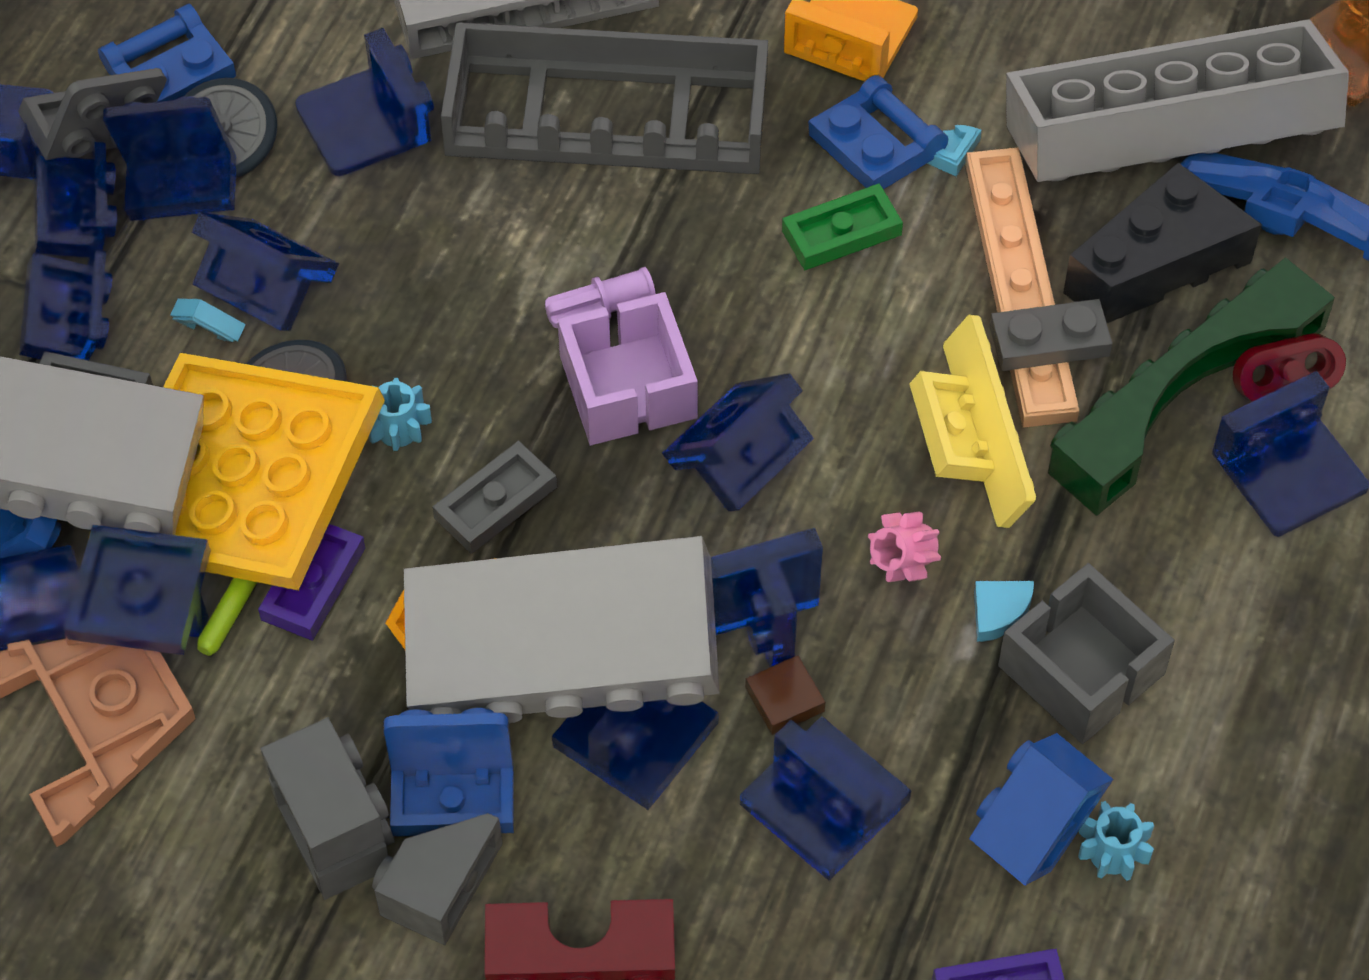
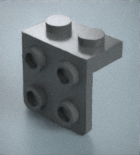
M160 68L78 80L70 84L67 90L63 92L23 98L18 113L45 160L68 156L77 158L90 152L113 148L126 149L139 144L167 78Z

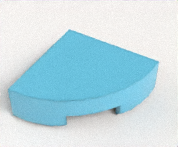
M955 125V130H944L943 132L948 135V145L945 149L936 152L934 159L927 164L957 176L965 164L966 153L973 152L980 142L982 130L966 125Z
M178 298L170 314L173 320L191 329H195L196 325H199L217 335V339L228 342L238 341L246 325L201 299Z
M1034 581L975 582L974 600L977 642L1000 638L1009 627L1029 611Z

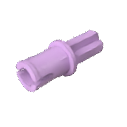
M642 267L637 271L601 281L599 277L592 278L591 285L548 297L545 300V310L549 322L554 328H558L557 318L606 307L610 319L611 312L617 311L618 303L655 295L656 293L648 269Z

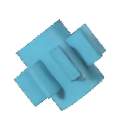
M398 378L380 385L379 389L385 401L369 434L370 442L373 444L381 440L386 445L392 446L393 451H398L399 447L406 446L413 441L420 443L422 441L420 425L432 423L430 405L424 403L422 387L418 385L411 389L407 384L400 382Z
M1106 801L1101 802L1098 820L1096 821L1088 817L1079 830V834L1086 838V840L1081 843L1078 857L1081 860L1091 859L1095 867L1098 868V878L1102 879L1106 874H1121L1128 881L1131 880L1133 874L1134 860L1141 864L1149 865L1154 848L1145 842L1150 839L1154 824L1153 822L1142 823L1134 812L1135 805L1132 803L1127 805L1126 808H1111Z

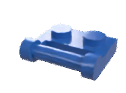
M189 3L176 9L174 17L118 45L110 42L98 48L99 57L110 75L154 68L162 70L167 81L150 120L175 108L179 101L196 86L218 78L236 77L233 61L203 25L197 11ZM183 35H186L189 39L132 69L127 64Z
M879 75L869 77L862 84L858 92L810 119L808 124L809 136L865 188L880 183L882 188L885 189L932 161L936 152L946 148L949 139L948 135L936 125L928 126L892 93V86ZM879 109L914 142L905 147L874 119L870 113Z

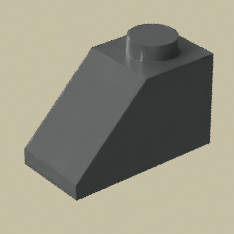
M487 813L404 839L394 858L386 856L383 859L373 879L372 888L375 891L380 916L442 945H446L503 844L499 818Z

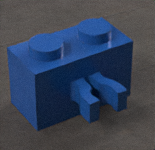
M1058 733L1035 743L1028 740L1018 748L1007 764V769L1012 774L1002 788H995L983 800L976 812L981 821L969 838L1025 886L1053 870L1114 780Z

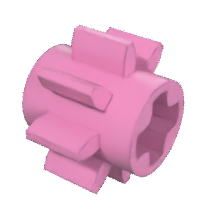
M900 512L882 515L881 519L884 528L876 533L868 534V538L871 540L870 553L872 558L870 564H876L880 569L887 571V582L905 579L911 582L926 579L927 571L925 565L941 560V556L938 554L937 535L939 530L932 529L922 523V512L905 513L903 516Z

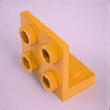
M792 0L785 11L784 53L864 82L874 75L884 78L917 19L918 8L900 0H811L810 2Z

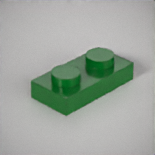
M880 183L782 218V232L804 271L902 235L903 221Z

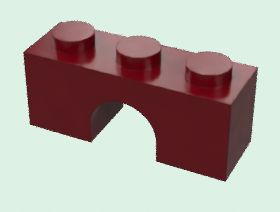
M673 899L611 900V922L606 935L596 944L585 948L566 946L552 935L550 931L548 902L485 904V980H675Z

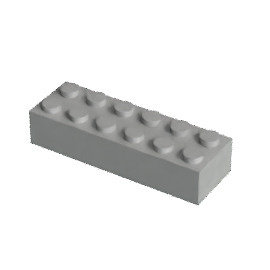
M1308 19L1006 73L1007 128L1037 182L1062 181L1075 175L1098 171L1112 172L1125 166L1147 162L1162 163L1180 156L1197 153L1211 154L1225 148L1247 144H1266L1274 139L1302 134L1316 135L1324 130L1345 127L1349 71L1311 20Z

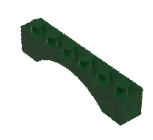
M1286 257L1269 271L1264 268L1260 269L1246 283L1243 292L1231 301L1225 298L1217 303L1203 324L1194 331L1190 329L1182 331L1172 341L1168 351L1154 362L1149 359L1143 362L1132 374L1129 383L1115 393L1110 390L1103 394L1093 405L1090 414L1078 424L1070 422L1063 426L1050 444L1052 453L1048 474L1097 516L1136 484L1146 436L1160 413L1181 392L1204 377L1234 366L1242 353L1250 348L1305 334H1320L1326 327L1335 297Z

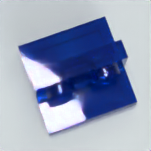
M200 212L191 232L210 242L192 285L280 331H291L311 282L331 283L339 266L338 262L251 218Z
M790 373L736 383L665 449L662 454L674 470L696 468L728 512L739 511L814 439L789 406L803 390Z
M92 525L64 625V631L68 640L184 655L188 638H199L209 620L200 592L211 552L208 540Z
M815 528L711 557L716 635L746 627L754 653L756 655L764 653L769 667L795 657L797 612L819 606L823 546Z
M667 699L643 702L641 708L625 712L612 711L607 709L606 706L582 708L583 712L580 715L567 717L552 735V746L649 810L718 725L719 712L702 701L692 705H674L668 703Z
M821 716L807 731H804L794 721L790 720L775 734L773 763L740 794V805L830 881L910 801L911 790Z

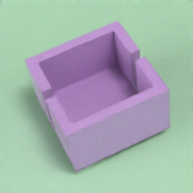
M665 292L617 304L619 345L610 347V324L606 307L557 318L560 358L590 446L638 434L639 423L646 422L650 431L698 418V381Z

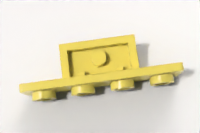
M968 315L943 345L951 375L920 371L909 385L936 477L984 482L997 527L1010 528L1035 502L1036 494L981 317Z

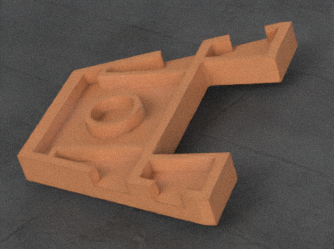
M141 618L66 632V639L32 645L30 640L7 644L8 650L0 651V699L39 680L86 764L80 769L29 794L56 847L66 843L196 719L192 706Z

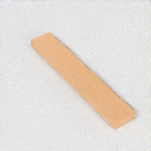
M1019 148L967 152L965 166L997 313L1055 305ZM1068 362L1010 370L1022 428L1078 421L1079 407Z

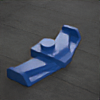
M1220 153L1191 154L1181 163L1182 166L1221 195L1247 200L1244 212L1261 223V228L1266 232L1293 237L1302 225L1308 222L1364 251L1363 258L1369 261V205L1316 179L1315 176L1291 167L1284 168Z

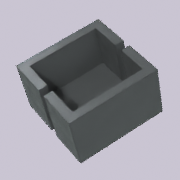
M1087 563L1051 593L1049 605L1042 600L1004 632L998 666L1083 745L1120 713L1123 701L1130 705L1165 675L1175 640L1090 563Z
M329 717L261 747L260 750L269 776L275 803L323 899L326 900L373 878L383 859L388 856L387 846L395 843L385 819L389 817L385 802L375 783L366 784L360 771L363 763L351 736L345 734L338 737Z

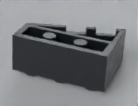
M1177 163L1070 254L1063 294L1074 302L1100 299L1106 323H1110L1162 301L1164 295L1187 284H1191L1194 288L1208 282L1209 275L1234 265L1236 269L1251 264L1262 224L1180 163Z

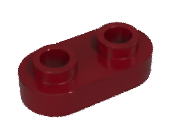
M1305 334L1246 350L1234 365L1233 383L1237 391L1250 401L1259 405L1275 404L1331 389L1341 380L1345 372L1346 357L1341 346L1334 340L1321 334ZM1316 352L1317 361L1315 365L1306 369L1305 360L1307 356ZM1264 365L1265 374L1263 378L1254 382V370L1258 366Z

